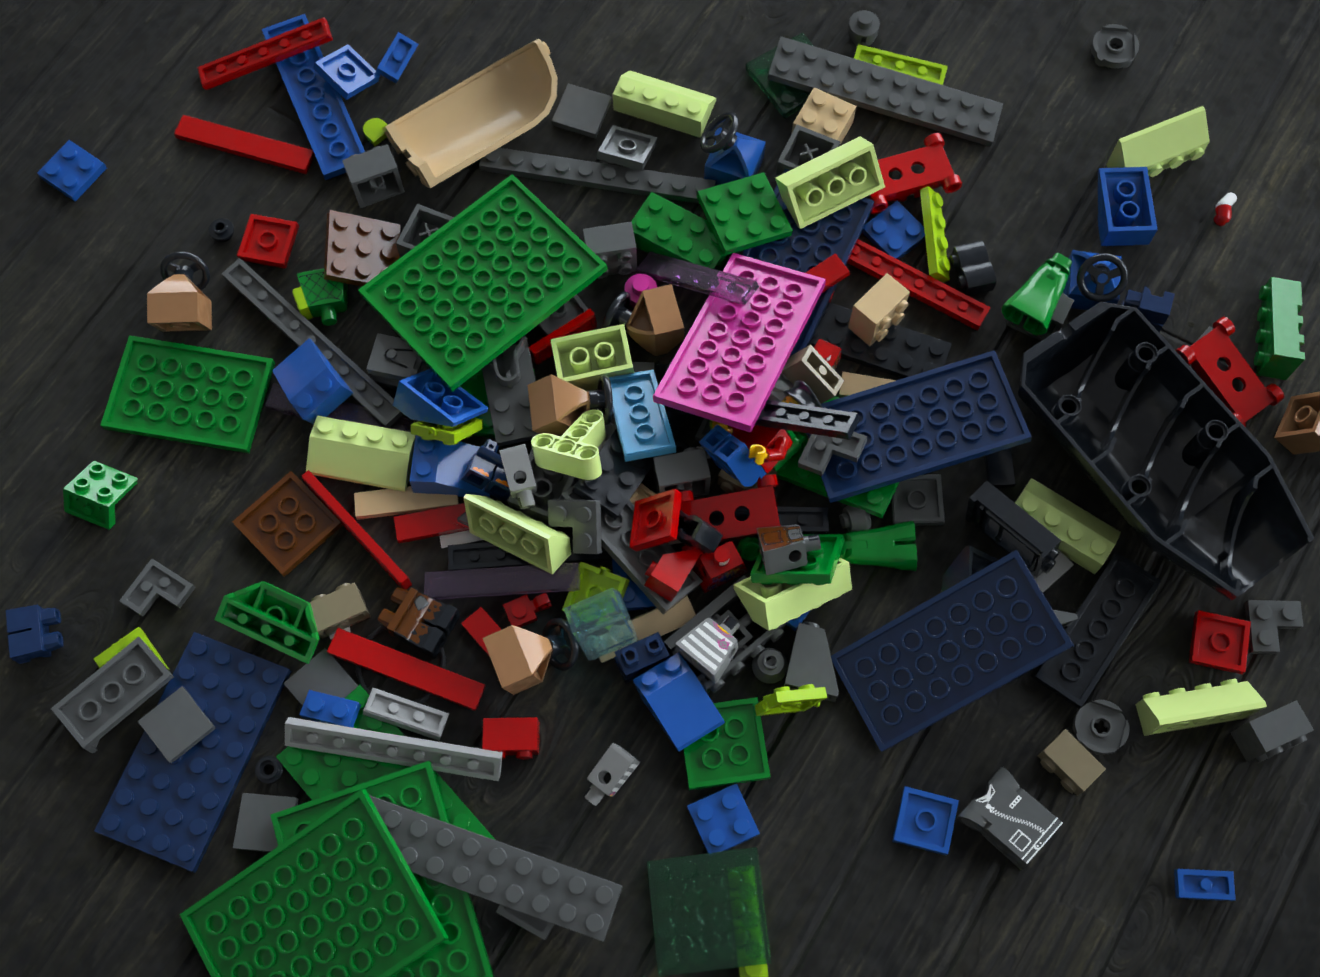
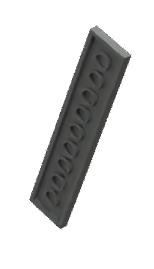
M780 37L767 78L768 80L807 92H812L815 87L857 107L991 147L994 141L1003 103L785 37Z
M369 795L412 873L597 940L605 941L623 885Z

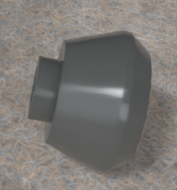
M847 505L843 508L842 514L839 515L842 528L847 529L848 532L871 528L870 514L863 509Z
M765 648L752 660L754 675L764 683L772 684L779 682L785 677L788 670V662L785 655L774 648Z

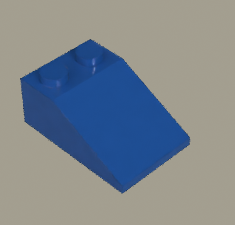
M1147 167L1099 168L1098 228L1101 246L1149 245L1156 234L1157 224Z
M310 338L272 370L290 403L304 420L313 425L317 416L327 417L353 394V391Z
M431 369L400 380L393 406L410 419L449 427L457 426L488 411L487 406L459 386L452 392Z
M416 435L410 473V484L413 493L457 495L458 497L471 494L490 498V494L484 491L486 486L481 490L461 480L473 455L480 447L460 441L456 445H445L443 441L423 440L421 436Z
M679 652L633 679L640 698L678 752L725 723L694 672Z

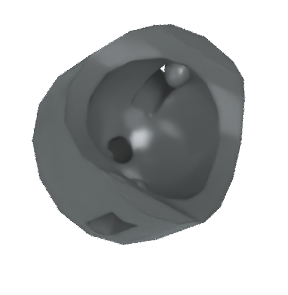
M866 10L857 11L850 17L848 33L856 46L858 44L869 46L875 41L880 26L879 18L871 11Z

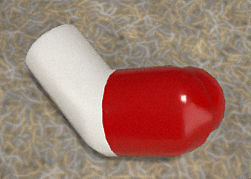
M1227 193L1216 204V215L1214 216L1216 225L1224 226L1230 221L1232 205L1237 200L1234 193Z

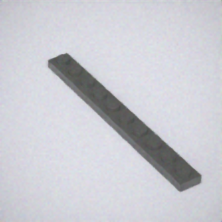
M498 148L482 157L479 163L481 171L507 175L513 174L514 176L649 196L653 192L665 199L700 204L697 199L698 191L716 186V180L644 169L643 171L633 170L624 166Z
M242 259L236 260L222 273L223 277L298 347L307 339H312L353 391L351 396L385 428H390L404 415L393 406L394 399Z

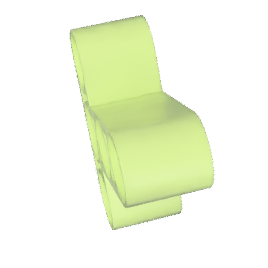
M595 409L585 411L561 437L549 433H541L534 436L531 440L535 464L540 468L584 480L598 478L602 474L598 447L607 437L603 413Z

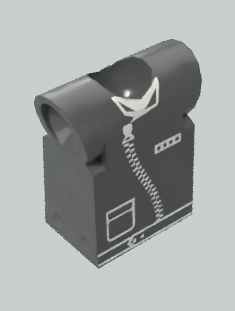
M1001 767L987 782L985 795L970 801L957 816V819L964 825L982 833L991 844L1020 870L1028 865L1063 824L1030 794L1021 789L1015 778L1004 767Z

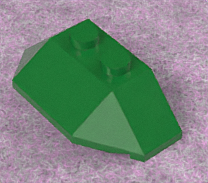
M265 581L224 595L214 619L306 664L310 663L319 642L311 603Z

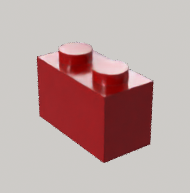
M483 718L482 749L503 752L502 760L505 759L506 755H516L517 759H532L533 755H539L538 718Z

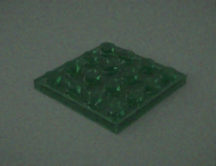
M757 847L647 861L658 977L772 964Z

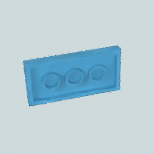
M654 369L609 377L613 395V417L625 462L676 453V445L665 407L653 401V394L658 387Z

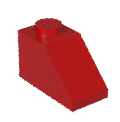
M692 549L663 554L658 563L652 561L645 575L649 576L644 586L672 602L702 551Z

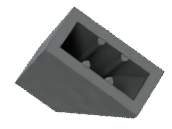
M813 622L799 623L784 687L788 686L790 690H798V687L807 684H814L815 688L825 687L827 698L824 700L835 702L839 690L825 629L819 628L820 626Z

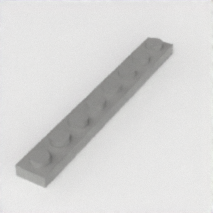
M288 717L285 722V746L410 767L431 761L434 771L499 781L501 775L503 752Z

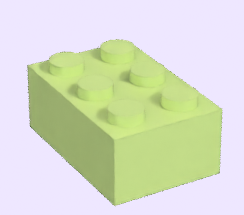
M624 324L550 339L557 377L585 391L598 389V381L601 375L605 374L608 377L634 373Z

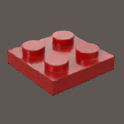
M250 214L237 257L247 262L286 269L299 229L298 223Z
M672 489L635 501L629 546L631 549L637 552L677 540L682 497L680 491Z
M1196 611L1189 663L1242 675L1246 672L1251 622L1205 611Z

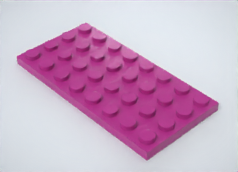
M732 253L653 394V401L751 432L825 287L826 279Z

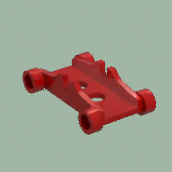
M940 133L927 136L924 139L925 147L878 160L885 188L869 195L870 200L874 201L872 214L884 211L888 207L887 202L898 200L903 202L906 201L907 196L913 194L915 198L920 197V189L927 186L931 189L942 186L945 193H953L962 187L959 175L954 174L943 146L945 142ZM920 164L923 166L924 172L921 174L914 173L911 170V166ZM897 170L902 174V177L898 180H893L889 177L888 173Z
M1221 317L1213 323V329L1191 346L1182 345L1175 351L1188 365H1192L1196 374L1246 427L1245 422L1269 404L1275 406L1284 399V393L1276 384H1270L1265 388L1229 338L1235 332L1234 324L1227 317ZM1219 358L1226 359V363L1229 366L1227 371H1222L1218 368L1217 361ZM1234 378L1243 382L1244 387L1241 392L1236 391L1232 387Z
M765 475L762 479L759 477L757 480L758 488L697 500H694L692 490L680 491L682 493L680 510L687 515L698 516L720 531L723 535L720 542H727L736 538L742 539L746 536L757 535V528L781 526L774 487L778 486L777 475ZM744 506L749 509L750 515L747 520L739 521L736 519L735 511L738 507ZM715 511H720L724 515V521L719 526L712 525L709 520L710 515ZM687 545L682 547V551L698 549Z

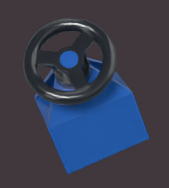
M733 112L723 113L711 121L704 130L700 140L701 149L705 153H710L705 164L704 179L716 180V185L756 175L764 159L766 142L738 133L739 118ZM714 139V145L708 146V140Z
M1072 250L1069 256L1072 265L1069 268L1070 274L1064 288V294L1074 300L1071 308L1089 310L1099 302L1118 303L1120 294L1128 282V270L1125 263L1121 260L1122 256Z

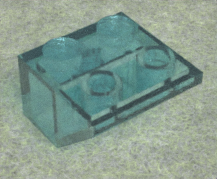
M614 588L564 608L572 633L589 661L639 641L621 593Z

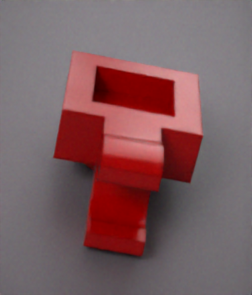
M547 593L540 594L531 601L528 595H524L503 604L511 625L520 628L537 621L535 613L552 606Z

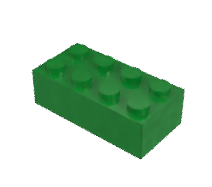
M653 192L650 193L631 221L638 249L708 286H711L731 255L724 256L707 220Z

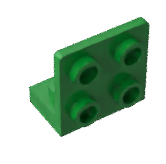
M93 461L63 488L64 512L110 530L115 525V504L137 484V477Z

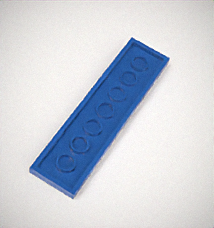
M303 14L262 29L265 39L268 40L309 22L306 15ZM317 46L276 62V65L323 176L327 180L346 173L342 160L354 154L364 153L365 150L341 95L313 69L315 62L324 58L320 47Z

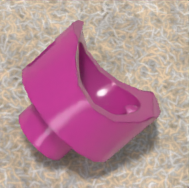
M636 274L630 277L625 283L624 292H628L631 296L630 306L635 308L642 291L657 288L655 280L646 274Z

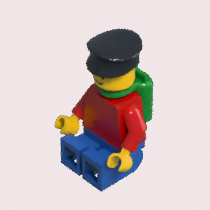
M795 381L791 389L783 392L786 397L781 402L823 408L814 392L804 381ZM713 421V429L699 443L716 466L723 469L732 478L738 480L744 487L754 485L759 477L762 479L771 470L777 472L802 448V443L806 440V437L796 431L754 425L751 432H747Z

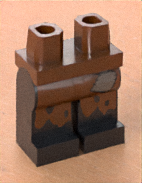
M397 587L391 596V601L399 605L396 613L386 608L382 610L378 617L379 623L389 631L391 636L436 659L447 640L445 635H450L460 618L458 609L449 604L445 605L412 587L409 591Z

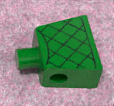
M324 268L297 273L312 316H321L323 325L330 326L336 324V313L347 310L348 284L325 280Z

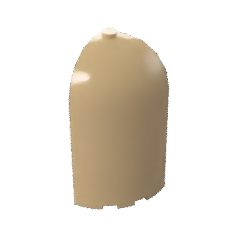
M537 39L383 127L382 130L398 154L402 152L408 159L406 166L415 177L419 175L422 184L432 188L535 127L550 113L557 97L558 79L549 56L551 54L550 49L544 41L541 42L540 39Z

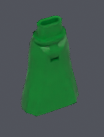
M1055 253L1052 259H1047L1001 307L1004 318L1015 325H1019L1024 316L1027 315L1028 317L1023 328L1035 336L1045 334L1066 286L1072 261L1060 253Z
M914 521L843 534L844 545L840 558H844V560L851 564L916 571L917 549L916 544H914L916 540Z

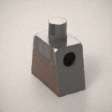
M800 525L757 528L759 549L766 575L805 566L808 564L806 552L821 550L819 535L803 536Z

